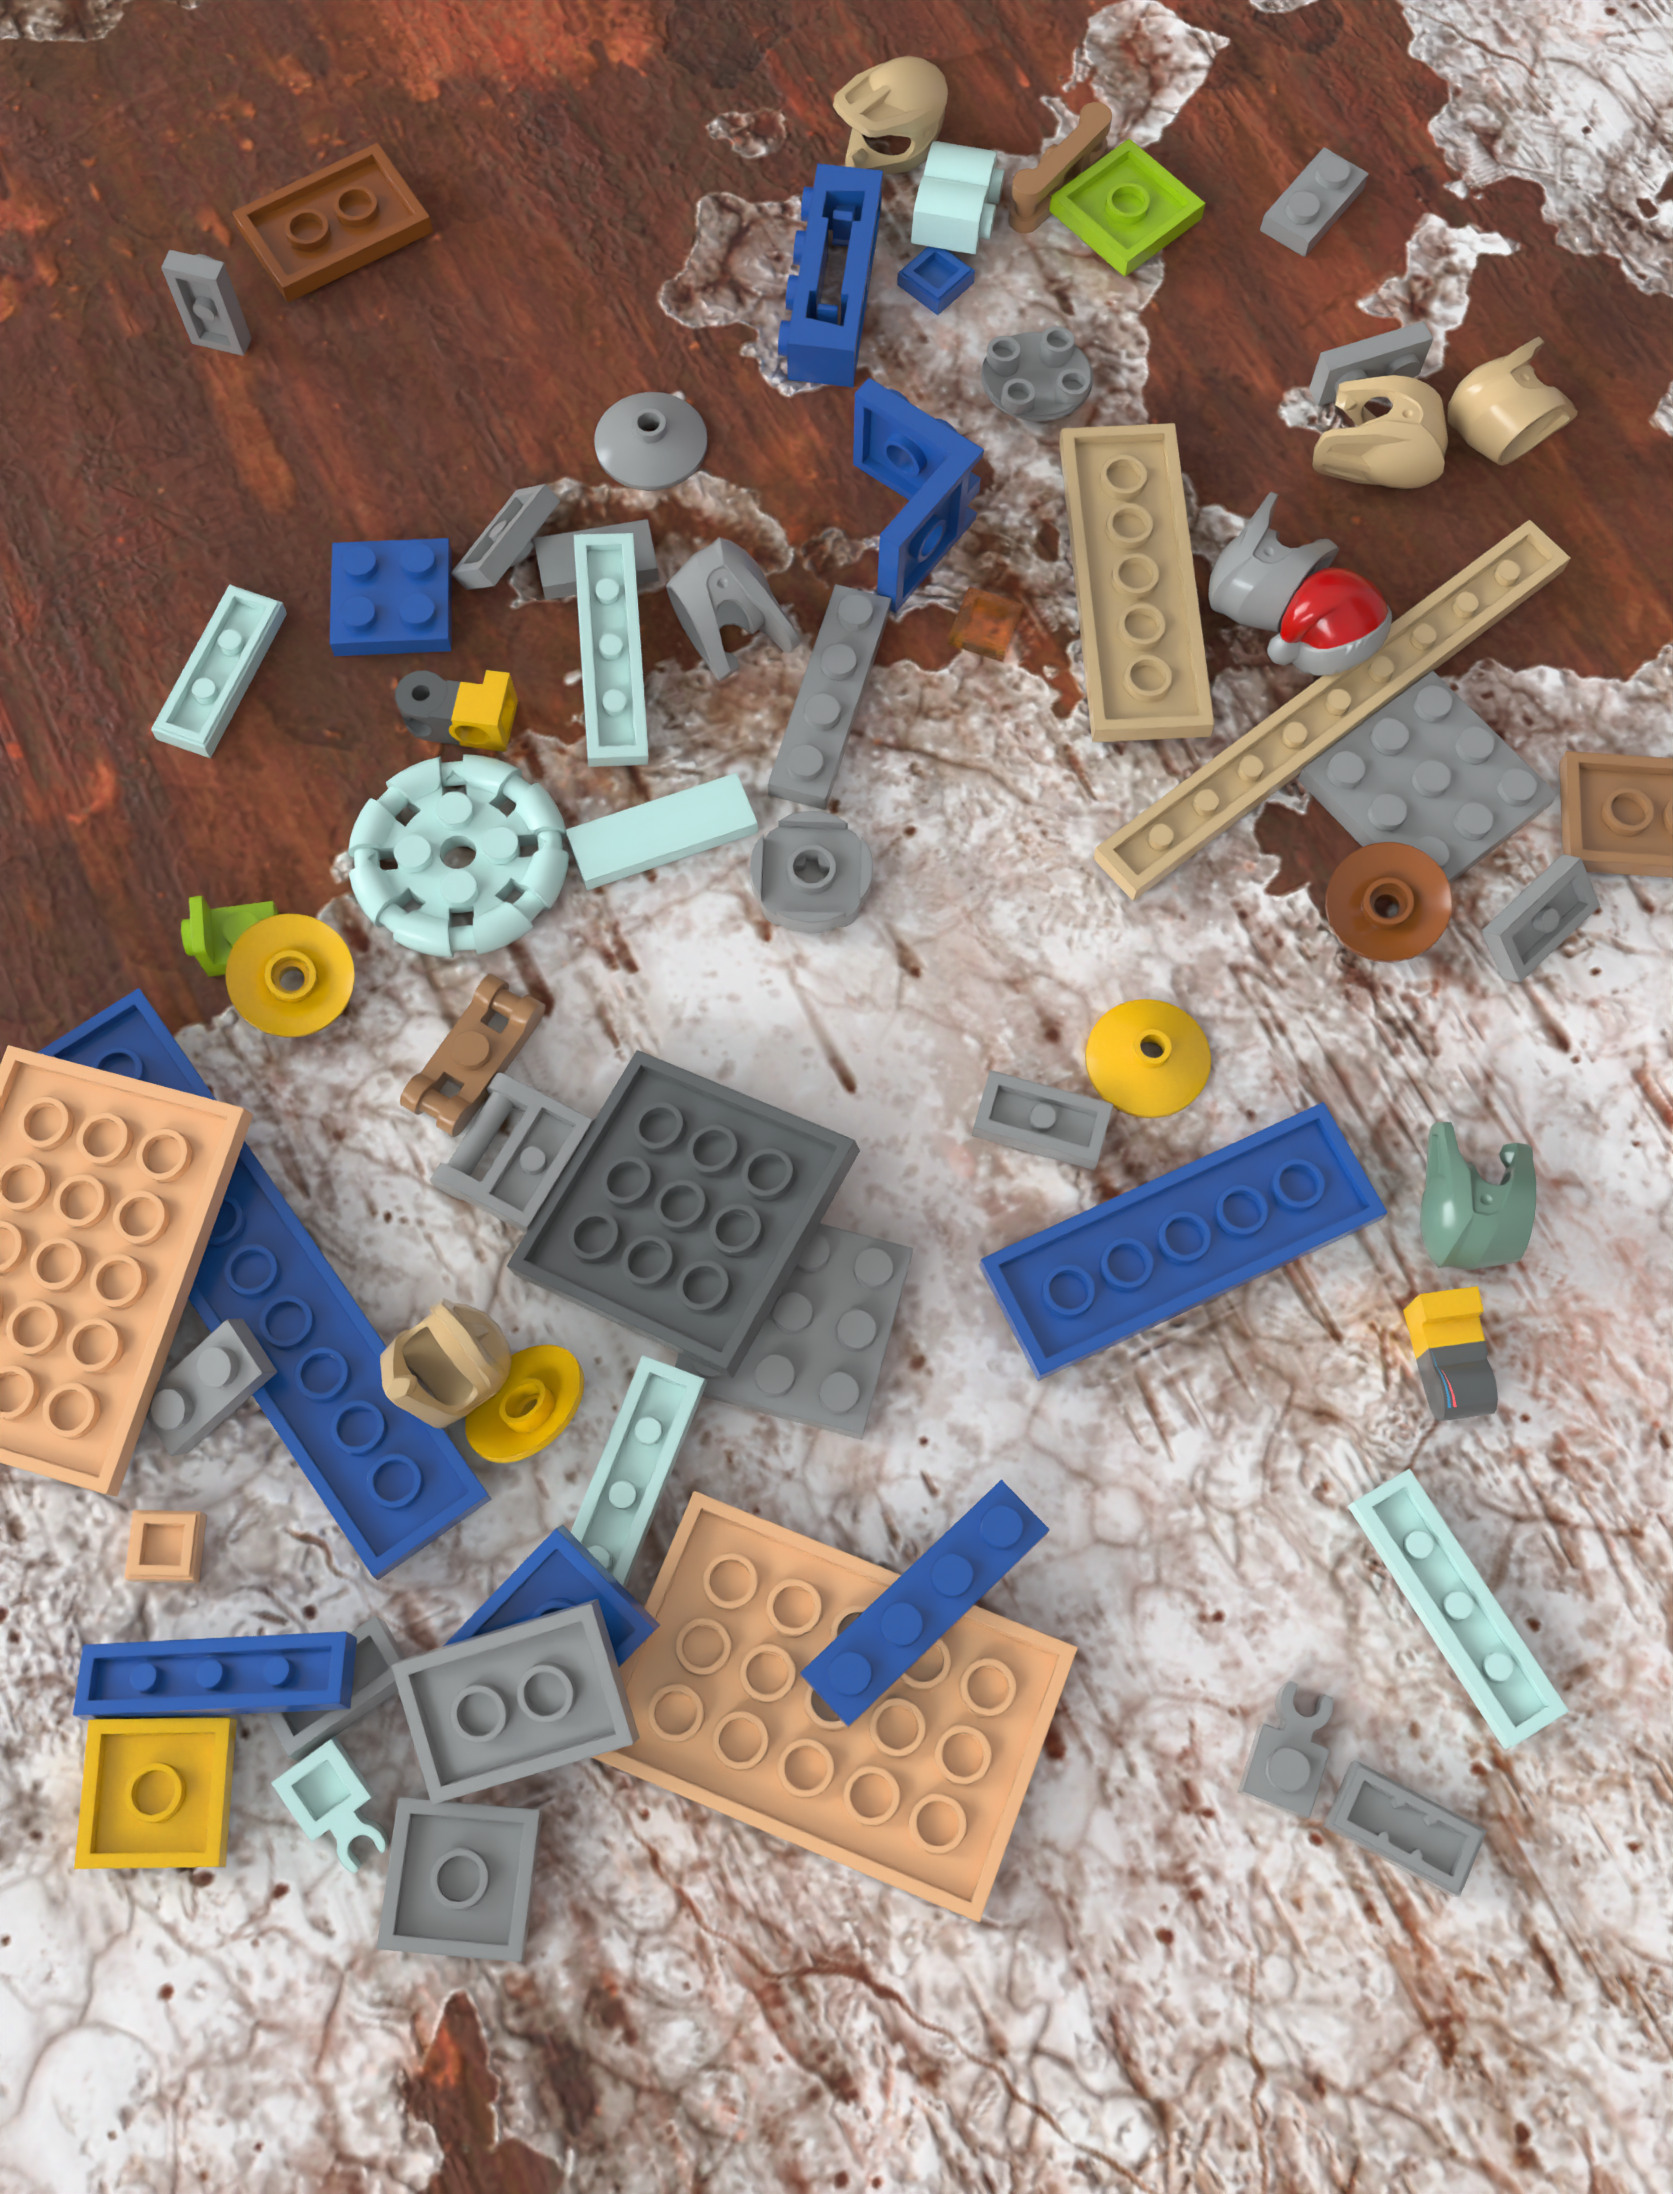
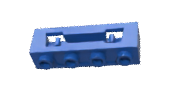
M818 163L814 187L804 186L801 203V221L807 222L806 231H796L793 264L800 266L799 275H789L786 290V310H792L791 321L781 320L778 337V355L787 356L788 380L854 388L882 210L883 171ZM829 230H833L832 245L848 247L841 290L840 325H838V306L821 304L828 262Z

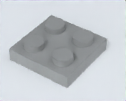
M398 1797L376 1949L525 1962L543 1811L447 1801L432 1805L430 1800Z

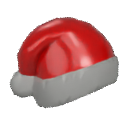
M1324 568L1305 578L1282 618L1280 633L1270 640L1267 652L1272 662L1283 666L1292 663L1304 673H1311L1312 675L1341 673L1366 661L1383 646L1391 629L1392 613L1386 604L1383 594L1372 581L1349 568Z

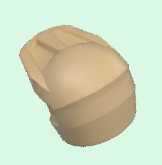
M898 57L856 75L835 94L834 109L852 127L845 158L846 167L881 170L883 175L910 171L921 165L928 158L931 144L937 140L943 125L948 95L945 76L936 65L918 57ZM862 134L874 138L886 135L909 137L911 144L905 153L885 155L870 148Z
M1539 336L1507 356L1477 366L1458 384L1448 403V423L1458 431L1469 446L1498 465L1508 464L1523 456L1553 433L1566 426L1578 413L1572 401L1559 389L1546 386L1538 380L1534 373L1535 369L1529 364L1545 343Z
M1397 375L1345 381L1338 385L1335 406L1341 408L1358 427L1331 429L1323 433L1314 447L1312 466L1316 472L1355 483L1382 485L1400 489L1420 488L1437 480L1442 475L1448 435L1442 399L1434 388L1418 379ZM1375 397H1388L1392 402V409L1388 414L1377 418L1364 405Z
M446 1298L430 1306L429 1309L432 1312L412 1329L402 1331L380 1355L382 1387L387 1398L396 1406L438 1429L446 1428L463 1418L498 1393L509 1376L512 1364L510 1345L500 1326L485 1312L467 1304L453 1303ZM408 1367H410L422 1379V1381L427 1385V1387L434 1395L435 1399L420 1386V1384L417 1382V1377L415 1375H412Z

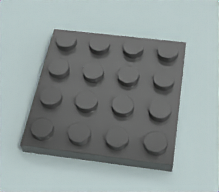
M637 1050L506 1266L515 1276L733 1378L857 1158L860 1149L854 1139Z

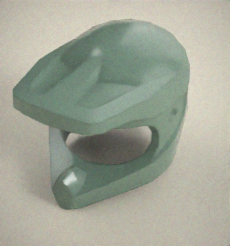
M1436 1122L1430 1127L1427 1140L1426 1187L1420 1208V1228L1428 1255L1438 1268L1454 1267L1476 1270L1517 1263L1521 1260L1530 1240L1536 1208V1175L1533 1149L1530 1145L1510 1143L1502 1146L1499 1156L1506 1169L1500 1184L1493 1185L1481 1178L1472 1162H1465L1458 1149L1454 1127L1451 1122Z

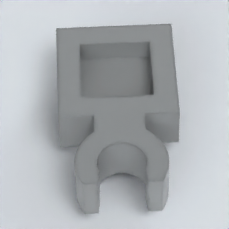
M1289 1681L1279 1689L1275 1700L1276 1713L1281 1721L1279 1729L1264 1723L1258 1725L1237 1793L1297 1817L1308 1819L1311 1816L1330 1753V1749L1315 1744L1311 1740L1314 1730L1323 1727L1330 1720L1333 1713V1697L1325 1694L1319 1696L1315 1704L1314 1713L1310 1717L1302 1716L1296 1711L1293 1704L1298 1684Z

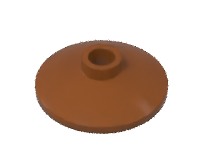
M1374 843L1352 852L1337 866L1330 878L1326 891V915L1336 937L1355 954L1377 962H1401L1426 952L1442 936L1452 912V892L1449 881L1441 867L1425 852L1403 843ZM1381 900L1391 901L1397 908V914L1392 917H1382L1376 912L1374 905Z

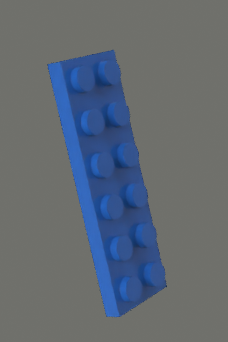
M1322 1102L990 1254L980 1260L979 1267L1037 1381H1040L1381 1221L1388 1212L1327 1106Z

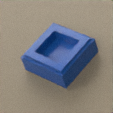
M927 246L898 272L897 285L938 316L974 283L975 270L947 249Z

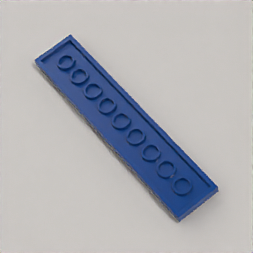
M139 988L37 1052L216 1100ZM244 1140L188 1299L211 1333L227 1319H244L278 1371L252 1396L371 1575L376 1580H380L492 1499L444 1429L432 1427L411 1413L396 1406L387 1398L382 1387L380 1355L387 1346Z

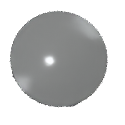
M1053 326L1047 328L1044 332H1027L1011 337L998 336L991 340L987 347V356L982 365L981 381L988 398L1003 412L1023 420L1050 421L1065 417L1084 404L1092 389L1093 371L1086 355L1074 345L1075 337L1072 332L1060 326Z

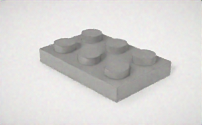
M598 1599L400 1659L391 1665L432 1805L630 1746L640 1738Z

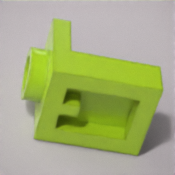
M203 896L189 897L190 919H183L181 922V935L185 952L188 956L196 957L208 977L225 975L230 951L238 938L255 923L265 918L279 915V911L273 901L211 909Z

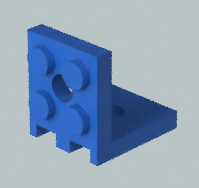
M868 378L855 392L853 465L909 500L880 534L877 595L891 598V611L896 613L976 520L977 512L969 508L968 505L979 493L981 478L970 471L983 458L984 449L960 435L947 421L935 419L912 405L899 391L887 389L871 378Z

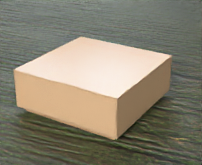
M133 1510L125 1579L131 1582L199 1583L207 1515L201 1511Z

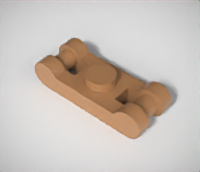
M1092 102L1083 106L1080 111L1079 125L1059 145H1051L1045 151L1035 169H1022L1014 175L1011 191L1013 201L1010 204L1008 223L1014 231L1025 234L1035 231L1052 214L1049 212L1051 195L1106 155L1108 145L1106 136L1110 132L1112 112L1107 105L1100 102Z
M492 973L488 974L476 988L470 1005L426 1066L407 1083L400 1097V1105L416 1115H420L423 1112L437 1119L436 1127L453 1137L458 1136L488 1097L487 1088L496 1073H505L537 1028L544 1015L545 1004L530 995H525L522 998L509 991V983ZM496 1012L509 1019L508 1024L501 1033L487 1026ZM447 1080L461 1088L458 1094L451 1098L439 1092Z

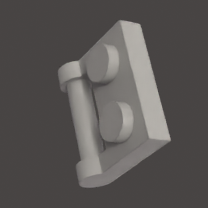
M499 1072L496 1073L487 1088L490 1097L447 1164H439L430 1181L446 1194L459 1200H465L526 1233L594 1120L536 1089ZM511 1109L524 1111L523 1116L482 1182L471 1177L470 1175Z

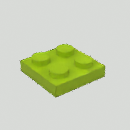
M1129 138L1051 195L1049 212L1120 274L1126 277L1200 221L1203 217L1206 203Z

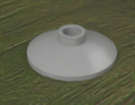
M644 392L621 399L604 413L597 425L594 443L598 461L611 478L633 489L656 491L676 486L687 480L698 470L707 451V431L699 413L686 401L666 393ZM647 429H656V430L650 431V432L644 431V430H647Z

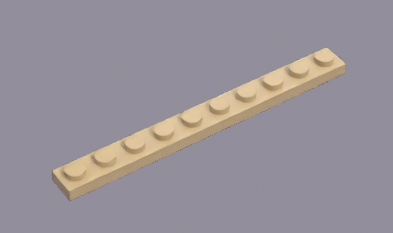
M1529 519L1391 624L1390 632L1383 646L1372 657L1349 670L1320 677L1095 848L1093 859L1132 901L1136 900L1299 775L1302 768L1429 672L1437 669L1562 573L1571 558Z

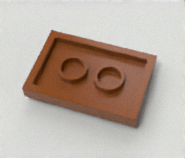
M378 142L232 211L237 228L287 303L433 233L430 216Z

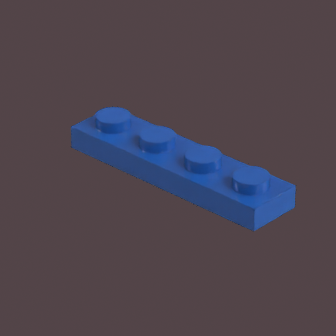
M1001 1479L800 1672V1676L849 1728L1048 1534L1050 1529Z
M347 1631L86 1644L82 1648L73 1716L88 1721L94 1719H142L351 1709L357 1638Z

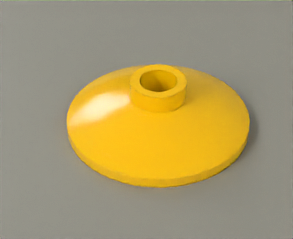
M301 914L274 915L249 927L238 938L231 949L225 974L230 999L245 1021L266 1034L284 1038L308 1036L332 1024L347 1007L355 983L352 956L340 935L324 922ZM289 971L300 972L304 976L303 985L297 990H286L281 986V979L284 974Z
M1138 999L1115 1006L1098 1020L1087 1042L1085 1062L1088 1076L1095 1090L1106 1102L1112 1103L1114 1108L1135 1117L1161 1118L1182 1111L1200 1095L1209 1077L1211 1052L1201 1027L1185 1011L1167 1002L1153 999ZM1146 1042L1154 1043L1161 1048L1162 1055L1157 1058L1147 1057L1141 1051L1140 1045Z
M550 1344L537 1345L521 1350L511 1356L510 1373L500 1391L466 1415L465 1433L467 1440L481 1457L496 1463H509L525 1459L548 1446L568 1426L582 1400L585 1380L579 1361L565 1348Z

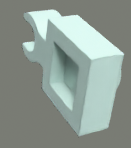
M336 1736L330 1738L271 1782L311 1842L330 1829L337 1839L338 1858L349 1872L356 1873L362 1866V1863L351 1849L353 1838L365 1835L374 1841L380 1853L387 1849L389 1839L384 1828L374 1820L365 1818L358 1809L370 1800L375 1793Z

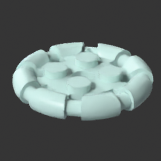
M464 754L463 761L442 763L441 757H436L406 768L386 781L388 789L377 801L372 798L367 801L354 824L348 854L354 858L355 869L349 872V877L358 904L377 928L385 926L394 933L393 940L423 954L453 958L456 951L476 950L477 955H481L505 947L518 940L533 929L531 921L542 910L549 911L563 887L568 870L569 854L563 850L562 840L567 837L566 826L557 805L549 793L539 783L531 785L522 778L521 769L507 762L486 756ZM466 785L467 796L461 792L446 793L445 787ZM509 798L516 803V807L506 817L498 808ZM407 806L416 815L405 827L395 817ZM538 845V851L533 856L521 857L520 846ZM456 847H469L476 852L473 862L464 868L453 869L446 866L443 862L447 853ZM395 858L398 864V869L382 870L379 860ZM513 889L522 894L513 905L503 902ZM412 898L422 906L419 910H413L410 913L402 909ZM474 911L473 925L453 927L452 913Z

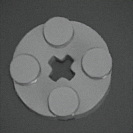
M804 811L790 814L779 820V827L770 831L765 838L763 834L756 842L750 860L752 891L762 907L765 918L774 925L807 933L824 932L836 927H846L854 923L861 907L869 897L873 879L872 854L863 837L860 840L854 832L848 829L847 822L830 813ZM812 860L818 862L820 871L829 872L825 878H820L816 883H807L804 881V878L797 877L794 873L795 871L804 870L806 861Z

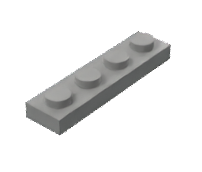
M835 584L768 781V795L826 810L891 612V598Z

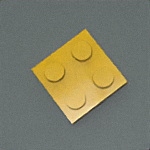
M233 1718L88 1720L74 1869L226 1867L237 1720Z

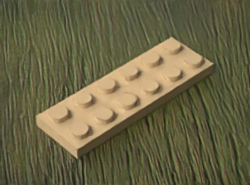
M1175 423L1062 428L1059 444L1092 742L1210 737L1214 727V718Z

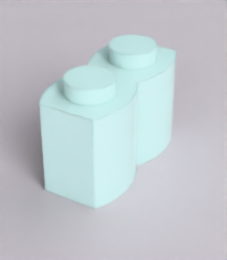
M939 141L932 142L914 207L912 244L976 254L980 238L990 240L996 212V205L994 204L1000 203L1005 176L1004 169L996 168L998 151Z

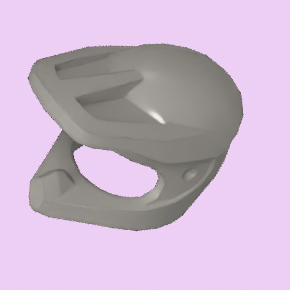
M1271 491L1239 536L1227 544L1218 557L1210 575L1208 598L1210 606L1215 612L1224 614L1241 625L1280 633L1282 618L1305 578L1317 571L1328 568L1336 557L1339 547L1329 539H1318L1299 548H1288L1281 545L1278 541L1280 533L1270 529L1279 494Z
M718 537L712 544L694 553L666 585L669 599L683 629L719 682L731 676L739 668L737 657L725 652L719 632L723 626L734 624L742 627L750 634H754L759 630L765 633L786 653L791 652L801 643L795 628L770 591L766 577L757 562L745 549L731 540Z

